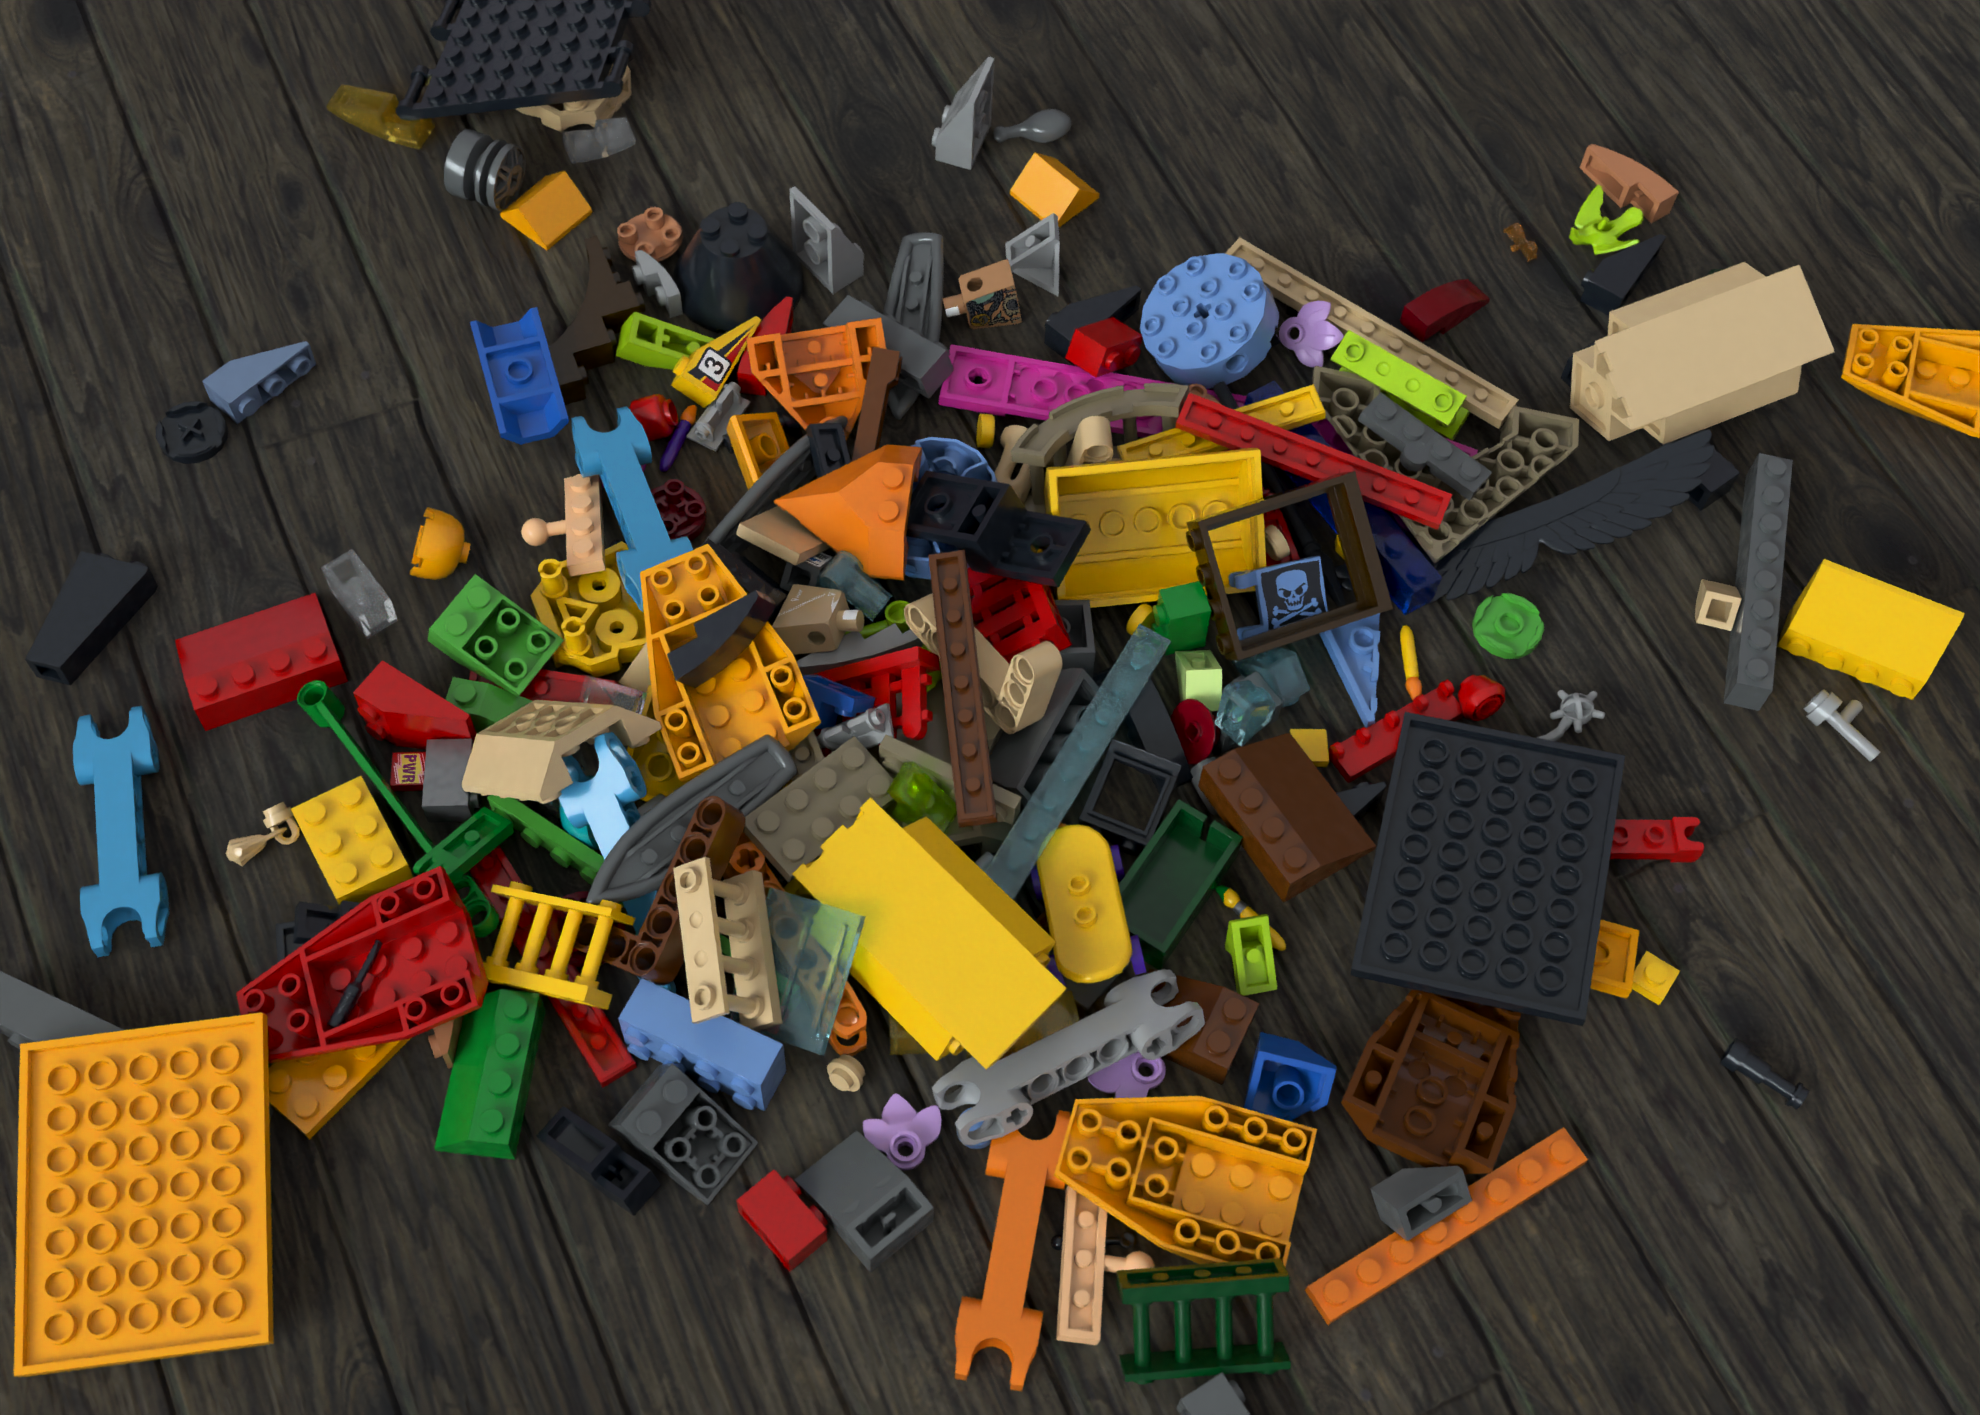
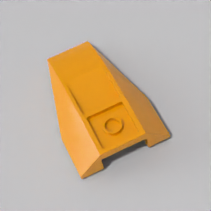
M1852 324L1841 375L1842 379L1869 396L1901 411L1980 438V331Z
M709 544L640 572L653 710L656 721H659L662 727L660 731L680 781H690L764 735H771L787 751H790L821 723L795 656L768 621L739 656L714 677L696 688L675 680L667 654L698 637L694 623L747 595Z

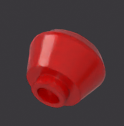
M1471 675L1464 679L1460 684L1458 692L1463 716L1469 720L1480 721L1493 715L1505 701L1504 686L1485 675Z

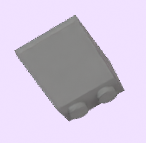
M988 57L956 93L951 106L946 105L942 116L943 124L941 128L936 127L932 137V146L936 147L935 160L969 170L972 169L991 126L995 58Z
M795 186L789 189L792 247L799 261L832 294L864 275V253L856 243H852L843 234L841 228L836 223H832Z

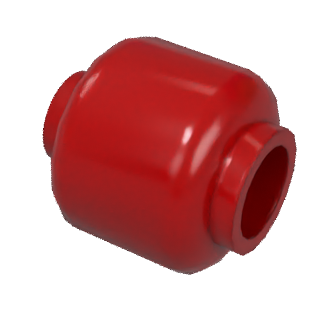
M653 394L635 399L629 406L632 414L642 424L649 442L672 435L674 426L678 425V414L673 401L666 399L661 394Z

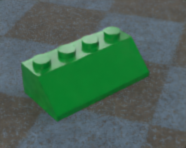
M499 989L486 993L482 1007L464 1015L435 1143V1151L515 1160L545 1016V1008L540 993Z

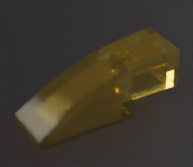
M341 84L326 105L328 111L368 133L419 150L435 128L431 118L411 121L399 118L396 114V107L399 102L395 94Z

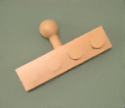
M581 474L573 477L564 478L565 520L546 523L540 518H531L522 526V537L529 545L540 546L551 536L566 534L567 568L570 577L605 571L600 476L594 475L583 478Z
M1067 1184L1056 1340L1097 1345L1100 1341L1104 1272L1117 1273L1116 1271L1155 1268L1153 1259L1142 1251L1132 1252L1126 1258L1105 1255L1107 1211Z

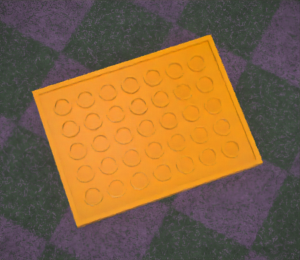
M262 1012L20 1044L14 1376L29 1377L274 1344L267 1015Z

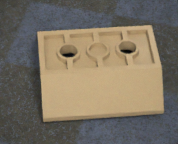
M534 700L476 734L461 786L465 792L480 793L482 796L495 795L500 796V798L510 797L517 798L520 801L533 800L539 801L541 804L548 803L559 798L562 794L561 790L573 783L562 757L577 752L580 749L579 744L583 742L594 744L595 737L603 733L613 732L623 745L629 746V748H637L648 743L650 735L662 729L659 721L616 705Z

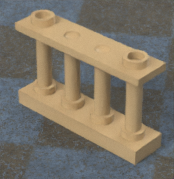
M702 857L673 868L692 1023L698 1024L733 1011L739 1012L741 1025L756 1032L782 1024L762 872L751 870L719 881L712 879L710 858ZM715 896L724 898L727 919L717 917ZM720 934L729 936L731 957L722 955ZM724 972L734 974L736 995L727 994Z

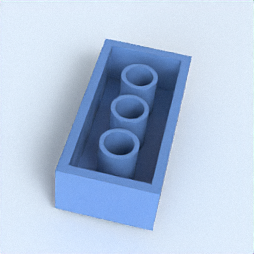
M641 978L618 1018L626 1046L628 1047L627 1050L631 1054L642 1060H648L651 1057L663 1064L673 1063L684 1074L697 1079L698 1085L712 1093H718L719 1090L733 1096L732 1100L736 1104L748 1110H753L756 1107L765 1111L787 1071L782 1043L724 1016L698 1024L692 1023L690 1000Z

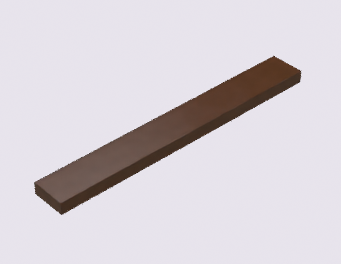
M965 550L930 554L928 557L959 828L997 823Z

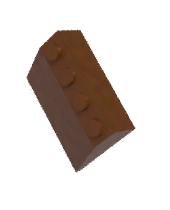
M1290 732L1235 748L1204 765L1202 768L1198 787L1228 828L1243 837L1242 847L1283 903L1376 849L1374 842Z

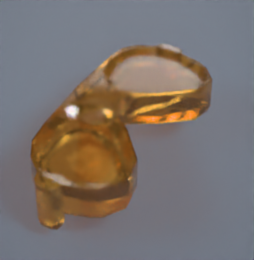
M1514 223L1503 230L1515 243L1511 246L1512 252L1521 249L1527 262L1537 258V244L1535 241L1526 240L1520 223Z

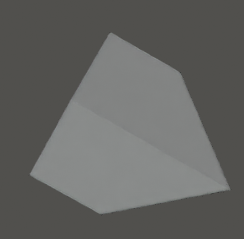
M1052 213L1005 243L1006 259L1009 260L1011 272L1059 297L1060 240L1058 216Z

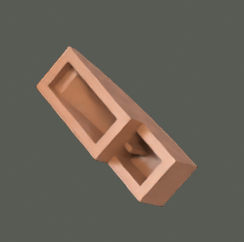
M1595 144L1589 145L1586 149L1580 169L1597 185H1601L1602 190L1620 208L1631 203L1634 207L1640 208L1644 217L1650 223L1670 213L1679 192L1665 179L1644 165L1610 149Z

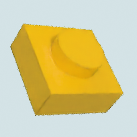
M1646 951L1634 969L1632 989L1660 1005L1680 970Z

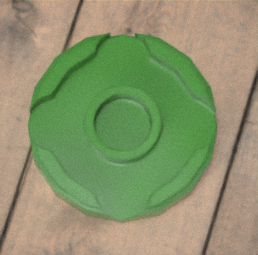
M1502 593L1501 596L1486 598L1478 606L1472 622L1473 633L1480 646L1492 655L1504 659H1519L1531 654L1539 645L1545 627L1537 607L1526 598L1512 593Z

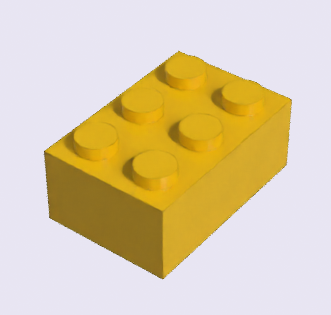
M362 776L356 777L291 808L339 905L342 900L361 903L372 895L413 878L411 870Z

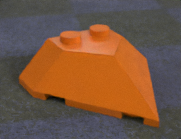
M881 318L848 322L841 326L782 335L776 333L746 338L752 374L806 431L809 424L825 423L838 416H845L848 419L844 429L847 441L862 408L873 347L886 349Z
M887 444L773 501L782 510H786L798 519L801 525L838 554L845 556L869 578L904 580L909 550L906 531L913 482H918L922 447Z

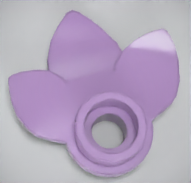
M1309 302L1300 309L1297 317L1285 320L1280 327L1279 338L1281 343L1286 348L1294 350L1298 360L1306 366L1322 367L1324 363L1323 351L1335 347L1344 338L1343 333L1335 325L1326 321L1331 310L1330 302ZM1294 327H1297L1300 331V335L1296 340L1290 337V331Z
M1138 1051L1088 1076V1081L1099 1091L1115 1093V1098L1147 1097L1148 1091L1158 1087L1164 1080L1166 1067L1161 1057L1155 1060H1147ZM1141 1067H1149L1153 1074L1148 1077L1142 1076L1139 1073V1069Z
M895 1093L884 1107L882 1120L867 1119L863 1121L864 1137L880 1152L886 1153V1157L900 1170H910L917 1167L923 1161L925 1147L938 1138L941 1131V1113L938 1106L934 1105L916 1114V1111L909 1102ZM902 1146H909L913 1153L910 1156L904 1157L898 1153V1150Z

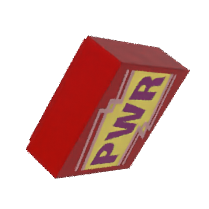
M426 752L393 753L390 787L393 791H423Z

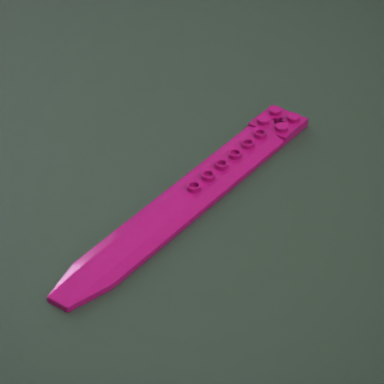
M951 344L949 358L954 371L942 383L939 405L1004 417L1005 414L1046 421L1049 419L1050 411L1089 393L1117 386H1123L1124 391L1144 389V383L1169 382L1112 372L1096 378L1078 366ZM975 376L982 377L983 384H975L971 381L975 379ZM1206 389L1207 393L1220 402L1214 390ZM1232 394L1239 408L1265 400ZM1161 416L1136 417L1138 437L1145 438L1163 432ZM1326 417L1325 419L1288 430L1354 456ZM1123 419L1110 422L1111 432L1124 434ZM1447 439L1470 457L1478 452L1476 449Z

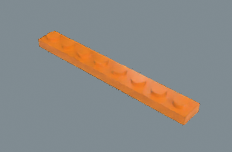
M1563 1127L1468 1186L1472 1199L1470 1203L1409 1241H1406L1396 1232L1392 1233L1308 1285L1305 1292L1327 1325L1580 1168L1588 1159Z

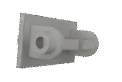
M729 382V384H724L717 398L709 404L686 436L687 439L715 452L724 441L722 436L727 434L726 428L730 417L743 414L751 403L740 396L741 388L737 383Z
M885 703L874 709H867L863 714L833 727L822 729L821 733L817 736L821 748H827L833 752L853 736L866 749L879 745L885 735L894 738L890 706L888 703Z

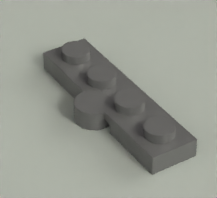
M1381 392L1359 416V422L1402 452L1400 462L1406 469L1417 472L1423 470L1427 464L1430 473L1469 501L1492 474L1489 469Z

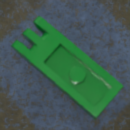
M486 807L481 808L419 859L413 867V872L420 875L442 866L451 882L455 883L514 833L512 821Z

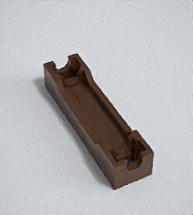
M873 347L852 461L880 447L890 390L899 383L903 361L900 351Z

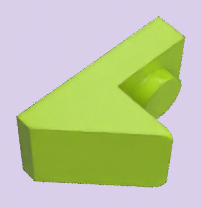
M1264 914L1230 920L1225 950L1232 955L1237 993L1245 996L1278 990L1268 915Z

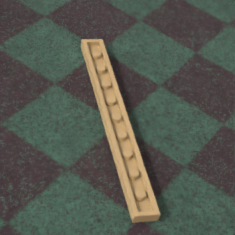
M1239 237L1225 253L1245 259L1261 274L1264 284L1270 289L1273 297L1298 312L1309 302H1330L1331 310L1326 321L1335 325L1344 336L1350 330L1463 393L1467 398L1462 407L1499 429L1508 417L1512 407L1517 405L1519 399Z

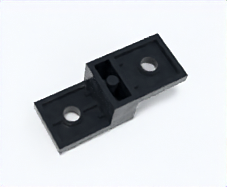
M926 470L911 496L906 536L951 544L957 550H965L966 561L972 571L1059 588L1089 535L1091 528L1084 520L1027 511L1010 484ZM1048 546V548L1043 552L1037 553L1039 549H1043Z

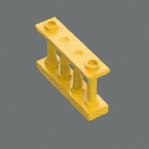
M514 881L510 882L509 887L493 884L491 892L508 898L509 901L492 956H487L486 961L483 962L488 982L608 1010L612 994L597 989L599 982L596 981L613 922L633 926L635 918L622 913V905L602 899L599 905H593L532 892L533 887ZM524 903L538 906L521 962H516L514 969L508 968L510 962L506 960ZM553 909L568 912L551 968L546 969L544 976L539 975V968H536V964ZM583 915L598 918L581 975L576 976L574 982L567 981L569 975L565 973Z

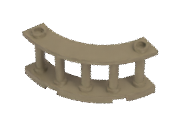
M1144 383V389L1124 391L1123 386L1103 389L1071 400L1050 411L1049 419L1039 426L1033 424L1019 438L1011 450L1012 462L1029 465L1032 490L1023 504L1027 511L1046 514L1043 467H1046L1052 457H1054V467L1065 466L1067 460L1066 443L1075 437L1078 425L1083 419L1090 416H1102L1107 418L1109 422L1123 419L1124 444L1138 440L1136 417L1162 416V431L1164 432L1175 428L1176 418L1179 417L1189 394V385ZM1113 446L1112 458H1119L1117 446Z

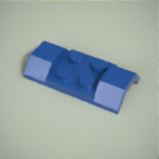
M537 307L530 308L520 321L495 327L477 320L471 321L470 325L500 437L520 445L555 437L569 422Z

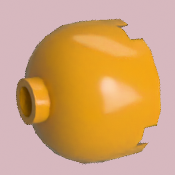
M427 507L424 517L428 518H426L424 526L420 525L411 564H418V567L413 566L410 570V575L437 580L446 578L454 573L459 562L466 564L471 543L464 542V529L456 518L441 510Z

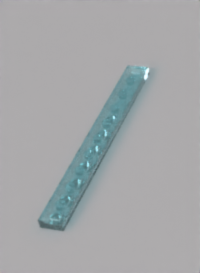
M1140 623L985 871L1013 900L1171 643L1169 639Z

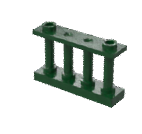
M1281 1258L1116 1271L1117 1288L1122 1304L1133 1306L1134 1354L1119 1355V1362L1125 1382L1150 1384L1160 1379L1219 1375L1220 1373L1258 1372L1260 1374H1273L1278 1370L1291 1369V1361L1283 1343L1274 1342L1273 1296L1278 1292H1290L1289 1274ZM1254 1294L1257 1299V1344L1233 1346L1232 1299L1240 1295ZM1214 1298L1216 1308V1347L1192 1349L1191 1302L1194 1299ZM1172 1301L1174 1302L1175 1350L1151 1352L1149 1305L1153 1302Z

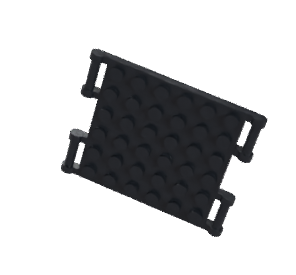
M445 0L440 17L433 23L430 30L432 37L436 40L447 41L437 66L434 69H429L423 65H417L413 68L411 84L404 99L399 101L396 107V114L403 120L411 121L617 97L623 89L622 79L627 64L633 59L636 51L633 43L627 40L621 41L629 18L642 17L649 14L652 5L651 0ZM461 8L455 23L451 24L456 10ZM428 86L421 103H417L423 87Z

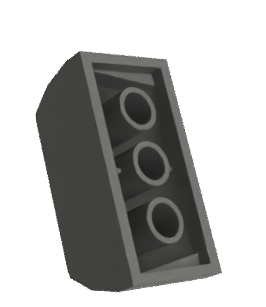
M1083 668L1061 670L1044 717L1014 734L1003 732L990 755L993 782L997 786L1021 796V804L1044 829L1054 831L1064 819L1121 712Z

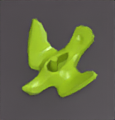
M1597 185L1581 206L1575 220V227L1578 229L1572 227L1569 235L1574 245H1592L1594 255L1622 250L1639 243L1638 239L1622 242L1618 241L1617 238L1629 229L1640 225L1644 220L1642 211L1636 207L1629 208L1619 218L1609 221L1607 217L1602 218L1600 207L1603 203L1604 192L1601 185Z

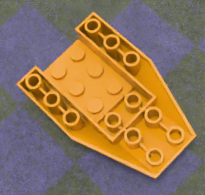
M1203 1096L1075 1099L1054 1176L1161 1249L1198 1264L1281 1258L1286 1267L1291 1242H1289L1303 1177L1309 1167L1317 1129Z

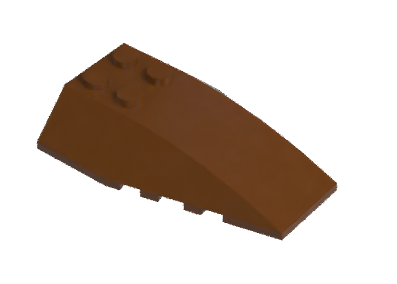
M1412 989L1399 1007L1394 1009L1386 1018L1379 1030L1375 1031L1368 1039L1341 1104L1368 1141L1425 1168L1459 1166L1463 1169L1464 1174L1491 1173L1516 1108L1517 1095H1514L1515 1082L1518 1078L1516 1057L1520 1041L1518 1021L1521 1013Z

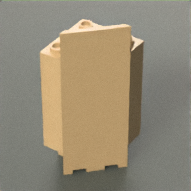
M1742 262L1610 311L1608 336L1595 340V345L1573 353L1570 409L1608 441L1643 428L1664 445L1798 393L1802 365L1835 352L1800 265L1764 276L1746 262Z

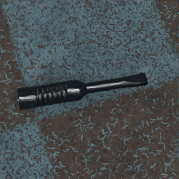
M379 940L375 941L355 981L347 985L338 1006H336L327 1023L331 1027L335 1028L347 1022L363 991L362 983L383 945Z

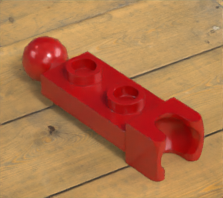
M1673 817L1672 820L1616 819L1610 859H1670V862H1695L1701 857L1704 851V844L1690 841L1687 838L1693 834L1694 828L1700 824V820L1696 817Z

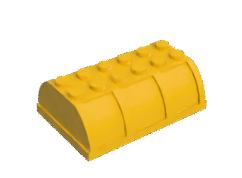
M1243 448L1239 450L1046 468L1044 482L1045 513L1084 520L1091 528L1089 535L1059 588L1053 587L1056 600H1089L1090 608L1158 601L1159 590L1199 581L1196 574V567L1199 564L1195 552L1191 551L1187 543L1186 532L1189 530L1186 522L1263 498L1260 449ZM1264 513L1208 531L1226 594L1256 591L1255 585L1245 589L1230 587L1228 576L1232 572L1266 567ZM1203 586L1204 592H1205V594H1206V596H1207V592H1206L1205 586Z

